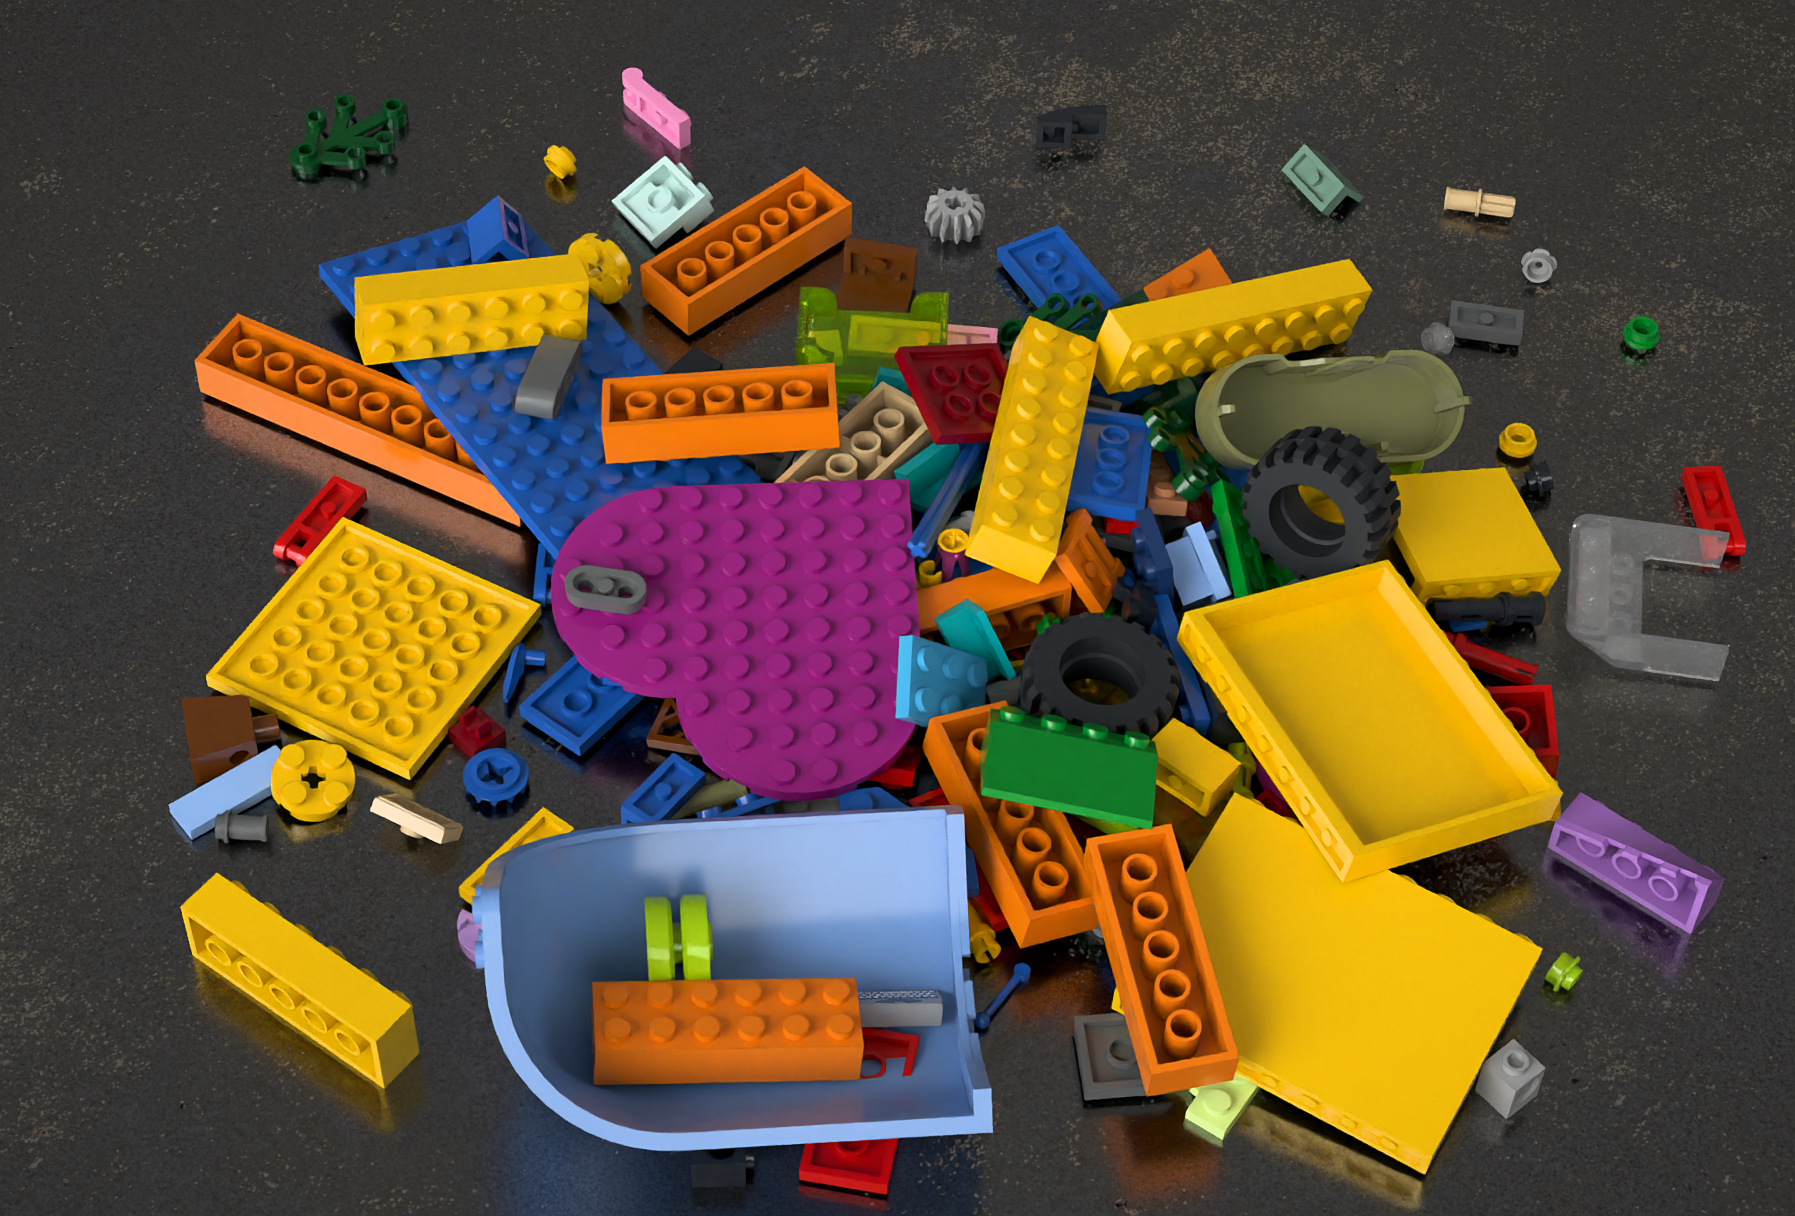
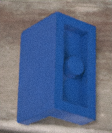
M496 196L468 219L467 228L473 264L485 263L498 251L510 261L529 259L523 215L501 197Z
M672 753L621 805V824L670 820L706 783V773L675 753Z

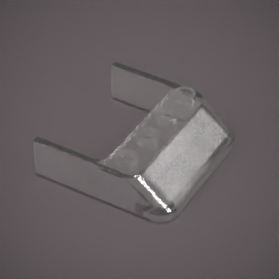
M1596 514L1578 516L1573 522L1569 540L1566 629L1568 633L1614 667L1719 682L1729 653L1728 645L1641 634L1643 562L1653 559L1720 568L1729 540V532Z

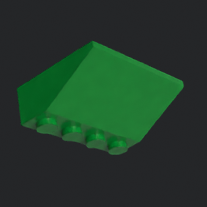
M1002 706L1000 710L990 708L980 752L981 795L1152 829L1158 753L1155 741H1150L1149 736L1133 731L1125 732V735L1110 733L1108 728L1095 723H1085L1083 727L1067 724L1066 719L1056 715L1046 714L1042 718L1025 715L1026 712L1022 709L1011 706Z

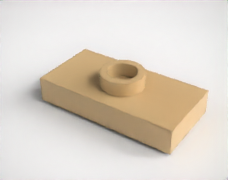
M396 793L375 797L370 810L401 825L400 831L415 838L426 837L439 844L458 841L464 828L461 826L462 824Z

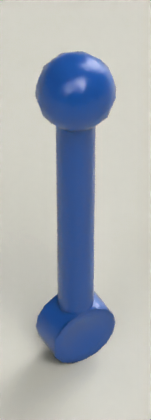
M1025 963L1015 965L1013 977L983 1012L976 1013L973 1021L977 1028H986L990 1023V1016L1016 985L1029 979L1031 973L1029 965Z

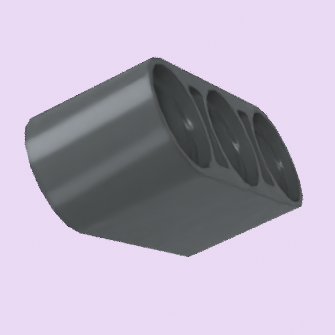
M543 334L519 385L515 403L516 413L553 421L556 419L578 371L582 356V341Z

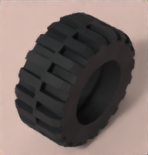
M1309 426L1304 430L1295 429L1287 433L1284 438H1280L1249 472L1247 482L1243 485L1242 499L1245 501L1242 504L1244 519H1249V523L1246 526L1251 538H1257L1259 542L1257 547L1264 555L1268 553L1274 559L1273 564L1280 569L1286 567L1292 571L1291 575L1300 579H1304L1306 576L1314 579L1372 563L1396 532L1399 525L1398 518L1401 515L1400 500H1396L1400 495L1397 483L1390 480L1392 472L1386 462L1381 463L1377 459L1378 453L1371 446L1367 449L1360 444V438L1352 434L1344 436L1341 434V430L1327 427L1325 431H1322L1320 426ZM1297 484L1314 487L1331 498L1339 508L1345 525L1328 522L1314 514L1303 501Z
M1089 613L1087 618H1080L1079 615L1065 618L1062 625L1059 622L1050 625L1045 629L1044 634L1038 635L1031 643L1030 650L1026 653L1017 704L1020 706L1019 709L1026 712L1025 715L1042 718L1046 714L1056 715L1066 719L1067 724L1083 727L1085 723H1095L1105 726L1109 729L1108 732L1125 735V732L1128 731L1139 732L1149 736L1151 741L1173 718L1179 693V672L1174 666L1175 660L1167 648L1162 650L1163 643L1153 633L1150 635L1146 634L1145 628L1136 622H1133L1132 625L1123 622V617L1112 615L1111 618L1101 617V613ZM1083 679L1101 680L1120 688L1130 700L1116 705L1093 704L1077 697L1066 685Z

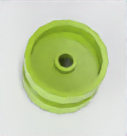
M705 893L683 894L679 901L680 922H672L671 902L667 896L644 897L649 981L675 980V964L682 963L684 980H711L710 961H714L712 923L707 919Z

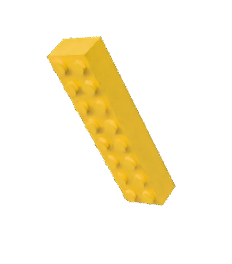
M1346 259L1112 309L1108 311L1095 341L1099 344L1093 373L1109 395L1122 391L1130 392L1136 388L1153 384L1160 385L1179 378H1191L1201 373L1218 370L1223 366L1253 355L1282 354L1285 356L1289 353L1302 350L1309 351L1328 344H1340L1350 337L1352 329L1359 315L1365 309V304L1373 289L1352 261Z
M1029 316L1012 347L966 546V556L1039 584L1057 554L1099 348L1098 343L1032 316Z

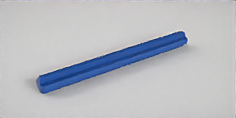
M990 442L966 443L907 543V547L911 550L910 556L926 558L929 555L938 536L944 529L988 453Z

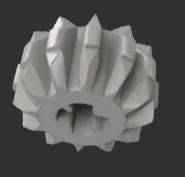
M953 186L950 191L939 188L937 195L929 197L927 210L925 211V222L932 237L940 236L942 243L952 240L957 245L960 240L971 242L973 236L980 235L983 228V220H985L984 204L980 201L979 194H970L968 188L962 191L956 190Z

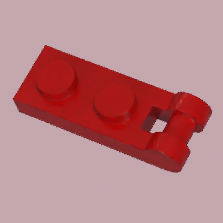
M1721 465L1684 467L1681 479L1701 539L1703 557H1717L1719 553H1729L1730 556H1743L1746 550L1745 537ZM1717 533H1725L1726 537L1718 538Z
M333 475L278 538L273 549L274 556L284 561L292 559L300 567L342 517L350 520L366 502V489ZM301 540L306 542L303 547L297 545Z

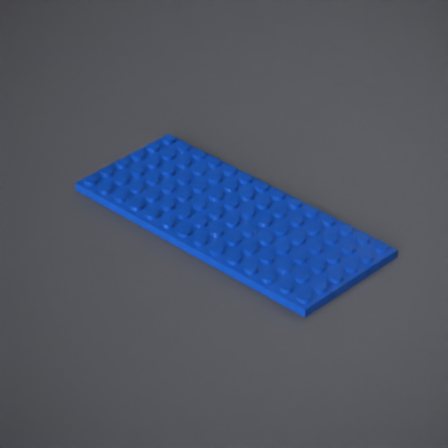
M468 220L319 264V276L355 319L354 277L474 265L470 251L467 228ZM524 220L529 258L557 256ZM498 251L485 263L510 260ZM590 292L588 297L587 340H581L582 356L580 365L554 421L516 413L515 411L519 385L537 346L391 362L404 379L416 388L423 402L440 420L555 560L567 538L586 517L598 508L624 495L657 487L764 483L739 455L606 464L601 428L603 379L665 374Z

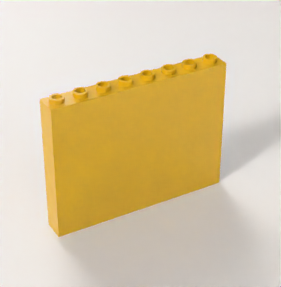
M1388 559L1194 609L1184 614L1176 638L1177 642L1205 683L1208 682L1228 712L1227 715L1342 883L1551 819L1563 795L1557 782L1549 775L1537 759L1534 751L1528 747L1516 731L1511 720L1504 715L1492 699L1489 691L1483 687L1469 668L1468 663L1462 659L1448 640L1447 635L1438 627L1427 612L1424 604L1417 599L1406 584L1403 576L1397 572Z
M1234 792L1186 871V876L1239 1056L1235 1073L1425 1175L1476 1080L1483 1062L1486 1061L1533 973L1543 948L1535 945L1525 935L1513 934L1503 929L1483 914H1474L1456 905L1446 895L1434 894L1417 885L1412 878L1406 875H1397L1389 870H1384L1342 883L1300 822L1291 817H1282L1265 808L1258 800L1250 797L1245 798ZM1116 987L1112 1009L1124 1015Z

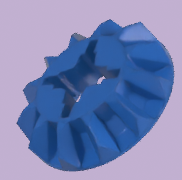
M503 748L487 749L477 753L467 762L463 771V782L467 794H472L478 803L484 800L490 801L494 807L498 801L507 800L512 803L515 795L524 794L526 783L529 781V769L525 760L516 752ZM490 769L493 774L503 777V784L500 785L496 781L490 780Z

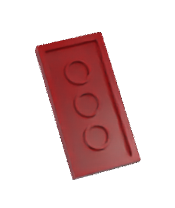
M862 1027L864 1043L862 1060H876L881 1064L882 1068L874 1076L860 1074L859 1078H879L886 1071L885 1059L906 1057L902 1076H911L920 1036ZM899 1138L806 1143L799 1169V1180L887 1195Z

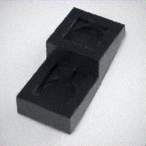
M1107 105L1069 107L1038 116L1036 147L1070 149L1071 139L1105 140Z

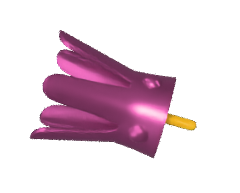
M947 529L938 536V552L934 562L936 569L942 557V583L951 581L956 561L959 562L962 576H971L969 563L971 562L969 557L965 555L969 537L962 530Z

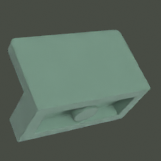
M1306 144L1298 150L1282 169L1317 209L1327 216L1331 214L1346 196L1358 202L1364 198L1325 155Z

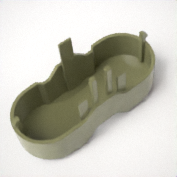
M1390 350L1375 356L1333 357L1302 361H1288L1282 354H1260L1223 366L1205 381L1197 398L1195 421L1198 435L1207 452L1221 465L1238 472L1249 473L1280 438H1284L1287 433L1295 429L1304 430L1309 426H1320L1322 431H1325L1327 427L1339 429L1344 436L1352 434L1360 438L1361 441L1359 443L1367 449L1371 446L1378 453L1377 459L1381 463L1386 462L1388 467H1396L1432 458L1447 449L1460 431L1465 406L1473 405L1472 397L1463 396L1462 388L1453 371L1442 360L1424 351Z

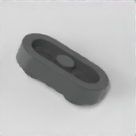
M581 565L573 568L565 578L566 597L570 603L580 608L631 614L640 610L647 599L644 579L632 571ZM583 589H591V590H592V591L589 592V593L580 592V591L583 590ZM623 595L632 596L630 598H620Z

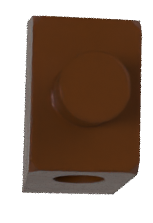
M245 695L181 699L189 756L196 784L215 779L258 755L257 741L281 737L277 713L252 717L249 697Z

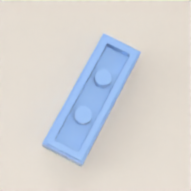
M274 745L169 804L170 813L191 840L197 838L215 827L217 814H225L226 810H231L232 815H237L272 795L270 786L273 765L280 756L281 750Z

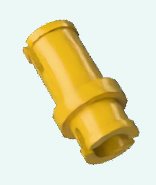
M967 899L970 953L974 954L975 959L979 963L990 962L985 951L988 950L993 959L1001 951L999 943L995 941L996 933L988 924L982 921Z

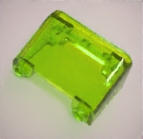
M801 286L796 340V365L834 363L837 403L845 404V397L851 393H856V395L864 399L870 393L879 366L900 371L894 359V355L899 347L947 345L949 292H923L913 299L911 313L837 310V297L832 291L822 287Z

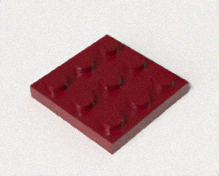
M998 344L899 347L894 355V359L935 445L991 442L1008 370V364Z

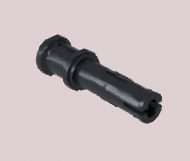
M1501 591L1494 597L1486 598L1430 597L1425 606L1435 623L1494 621L1503 627H1508L1513 622H1527L1530 626H1539L1542 624L1546 614L1545 599L1539 591H1530L1527 595H1512L1510 592Z

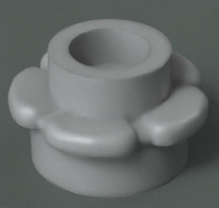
M1541 248L1535 249L1534 252H1527L1521 260L1523 265L1522 271L1525 277L1534 283L1547 281L1552 276V272L1557 268L1555 257L1550 256L1549 251ZM1541 262L1542 266H1536V263Z

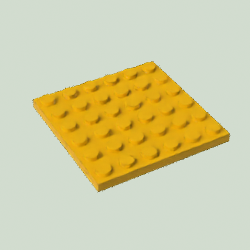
M342 517L206 675L207 685L228 696L245 695L249 697L250 706L267 714L277 713L278 719L331 744H338L350 753L411 780L448 734V729L459 720V715L467 710L512 653L513 648L520 643L542 615L541 604Z

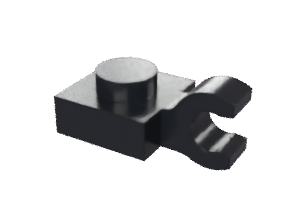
M1117 577L1112 589V595L1123 603L1121 610L1123 622L1131 625L1133 622H1136L1143 626L1145 633L1149 635L1159 610L1151 587L1145 586L1141 580H1137L1133 588L1126 585L1122 577Z

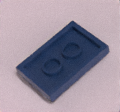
M1151 507L1135 511L1136 527L1131 528V537L1137 552L1132 554L1133 563L1137 575L1140 576L1136 577V581L1141 580L1145 586H1150L1153 595L1168 594L1175 613L1173 565Z

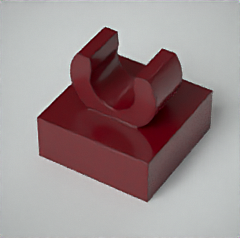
M474 706L468 708L459 715L460 721L448 729L449 739L470 758L481 751L496 748L506 741L505 729L480 707L477 709Z

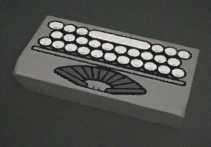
M938 990L857 991L861 1027L941 1026L943 1002Z

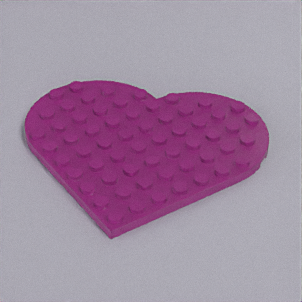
M909 479L669 486L640 490L617 498L586 517L570 534L558 554L551 578V601L553 616L560 637L574 652L577 661L599 679L605 677L612 682L623 685V690L643 696L676 698L677 713L686 739L692 743L703 757V762L727 782L731 779L751 788V793L786 801L821 800L857 789V784L868 780L876 774L880 776L902 755L903 748L910 740L912 734H915L918 726L917 724L895 718L899 637L909 635L920 637L915 560L913 556L909 555L911 550L907 547V543L913 535ZM581 565L632 571L644 579L647 599L640 610L631 614L580 608L574 606L567 599L565 578L573 568ZM583 589V590H581L580 592L589 593V592H591L592 590H591V589ZM623 595L620 598H630L632 596Z

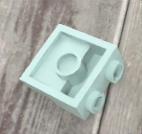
M666 156L612 200L616 209L655 249L681 227L689 233L715 211L710 204L713 196L701 182L695 186L691 182L693 176L680 162L675 166Z

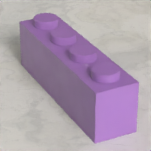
M1582 792L1578 794L1554 823L1548 843V848L1689 934L1693 933L1715 905L1725 878L1715 873L1710 867L1698 863L1680 852L1675 846L1663 842L1643 830L1638 824L1628 821L1608 809L1600 801L1593 800Z

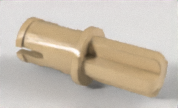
M1447 187L1444 210L1473 212L1476 217L1479 216V213L1512 217L1516 199L1513 196L1483 193L1481 188H1479V192Z

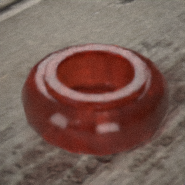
M1204 491L1195 502L1187 501L1185 516L1192 523L1201 522L1203 527H1209L1216 520L1212 509L1213 500L1210 495Z

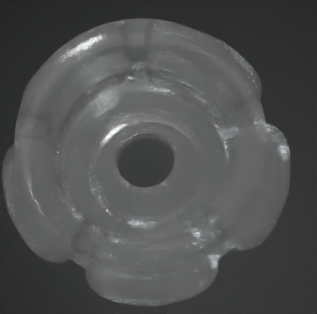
M1433 322L1430 327L1425 328L1422 332L1421 341L1425 352L1434 356L1441 355L1444 357L1448 355L1454 345L1452 330L1445 325H1441L1440 322Z

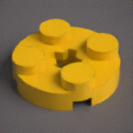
M596 233L584 234L570 245L568 254L579 253L589 278V292L598 302L605 304L616 303L631 290L632 283L628 285L627 278L632 273L630 264L621 249L611 240L607 239L602 242L594 238L598 235Z
M319 740L301 741L289 744L281 750L280 756L275 761L270 780L271 792L278 805L280 806L281 803L284 808L290 811V815L296 819L308 822L324 821L335 816L338 810L350 801L355 785V772L352 763L347 758L346 751L340 745L329 744ZM308 773H315L322 777L324 781H320L317 788H310L309 782L302 781L301 778L308 776Z

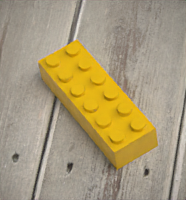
M579 253L354 277L355 338L364 365L537 346L543 334L578 341L587 340L589 278Z
M216 873L180 906L194 957L385 1089L420 1053L413 1005L403 993L397 990L393 992L379 983L372 972L365 968L359 970L347 962L345 956L333 946L325 947L314 939V936L306 927L301 924L293 925L284 919L279 910L271 903L264 902L262 904L252 897L246 887L236 880L230 882Z

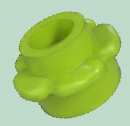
M1563 952L1555 961L1544 978L1554 985L1553 990L1555 992L1561 986L1567 991L1574 986L1583 973V970L1578 967L1581 958L1577 956L1574 959L1568 953Z

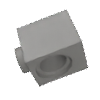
M1513 1039L1483 1062L1475 1091L1504 1118L1508 1119L1537 1096L1546 1068Z

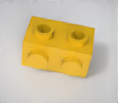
M1173 718L1151 740L1155 741L1158 753L1156 784L1204 817L1234 788L1241 762L1236 760L1228 751L1220 749L1202 737L1194 728L1186 726Z

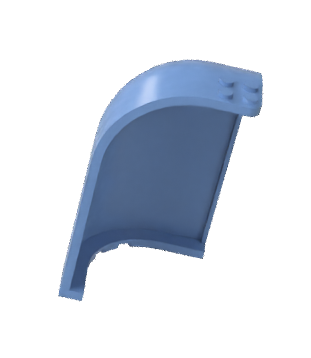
M961 804L663 820L584 829L543 838L503 853L488 865L482 884L475 885V896L472 897L473 923L482 924V929H478V941H475L476 968H485L488 1006L503 1050L516 1072L536 1096L565 1120L590 1134L633 1148L656 1151H686L993 1132L991 1086L981 1054L979 1036L974 1031L973 1019H975L976 1013L973 982L970 981L969 968L963 969L962 957H970L965 825ZM705 893L707 919L712 923L714 961H710L711 980L856 978L857 991L938 990L943 1002L941 1026L869 1027L920 1036L911 1076H902L906 1057L885 1059V1073L879 1078L871 1079L859 1078V1080H831L826 1082L781 1081L593 1085L590 1019L592 982L649 981L644 897L667 896L671 902L672 922H680L679 901L683 894ZM683 963L675 964V980H684ZM862 1060L860 1074L874 1076L880 1072L882 1066L876 1060Z

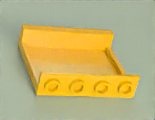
M1505 467L1390 475V480L1397 483L1400 495L1396 500H1400L1401 515L1398 518L1399 525L1393 538L1415 578L1410 589L1424 606H1426V602L1430 597L1486 598L1494 597L1501 591L1510 592L1512 595H1527L1530 591H1539L1543 596L1548 595L1561 572V568Z

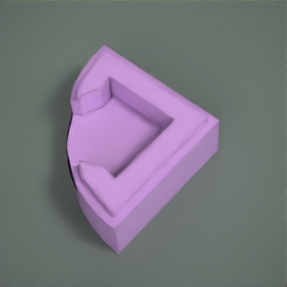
M462 909L457 920L459 945L463 953L476 963L475 941H478V929H482V924H474L473 914Z

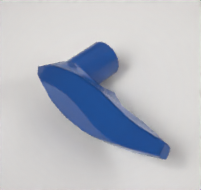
M521 642L513 648L503 685V701L505 703L513 695L518 680L524 673V665L544 666L545 650L525 649V645Z

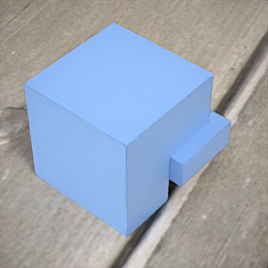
M1201 522L1186 527L1182 533V539L1165 545L1173 565L1176 612H1181L1207 601H1211L1212 605L1224 602L1231 596V592H1234L1232 582L1227 575V569L1214 541L1217 537L1215 531L1211 530L1205 533Z

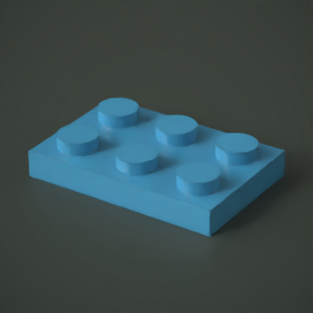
M914 635L900 636L895 718L928 728L930 718L985 705L986 683L988 680L987 659Z

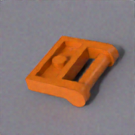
M1080 508L1073 511L1067 517L1066 523L1068 527L1059 542L1054 560L1090 613L1105 612L1113 596L1112 589L1117 577H1123L1126 568L1119 558L1112 556L1092 526V517L1085 508Z

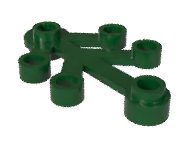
M349 94L339 95L334 99L336 116L330 137L319 142L320 132L327 127L326 113L321 109L309 110L305 114L307 130L304 141L290 150L289 161L295 170L301 174L316 173L321 169L322 164L347 166L351 169L363 168L367 163L365 150L389 154L395 150L396 143L394 134L389 131H380L375 134L374 138L361 136L381 126L392 130L405 127L409 122L408 108L401 99L389 98L383 102L380 112L348 127L351 116L356 112L355 99ZM338 148L346 149L344 153L332 152Z
M1054 293L1046 299L1044 305L1030 316L1042 321H1047L1052 316L1058 319L1053 323L1054 326L1095 342L1103 323L1097 330L1070 329L1084 317L1088 319L1097 317L1101 313L1103 306L1102 302L1094 294L1087 293L1081 296L1077 304L1070 309V304L1065 297L1059 293ZM1061 302L1060 306L1053 310L1054 306ZM1094 302L1093 306L1086 310L1087 305ZM1010 319L999 327L997 335L998 344L1005 353L1012 349L1016 341L1014 339L1019 336L1027 319L1024 321Z
M1151 407L1142 416L1144 423L1152 430L1147 435L1149 443L1162 453L1165 450H1176L1181 471L1171 480V484L1181 497L1193 503L1203 494L1206 484L1212 486L1221 479L1230 483L1228 476L1220 469L1222 465L1192 435L1190 428L1191 420L1179 408L1172 410L1165 407L1160 411L1155 407Z

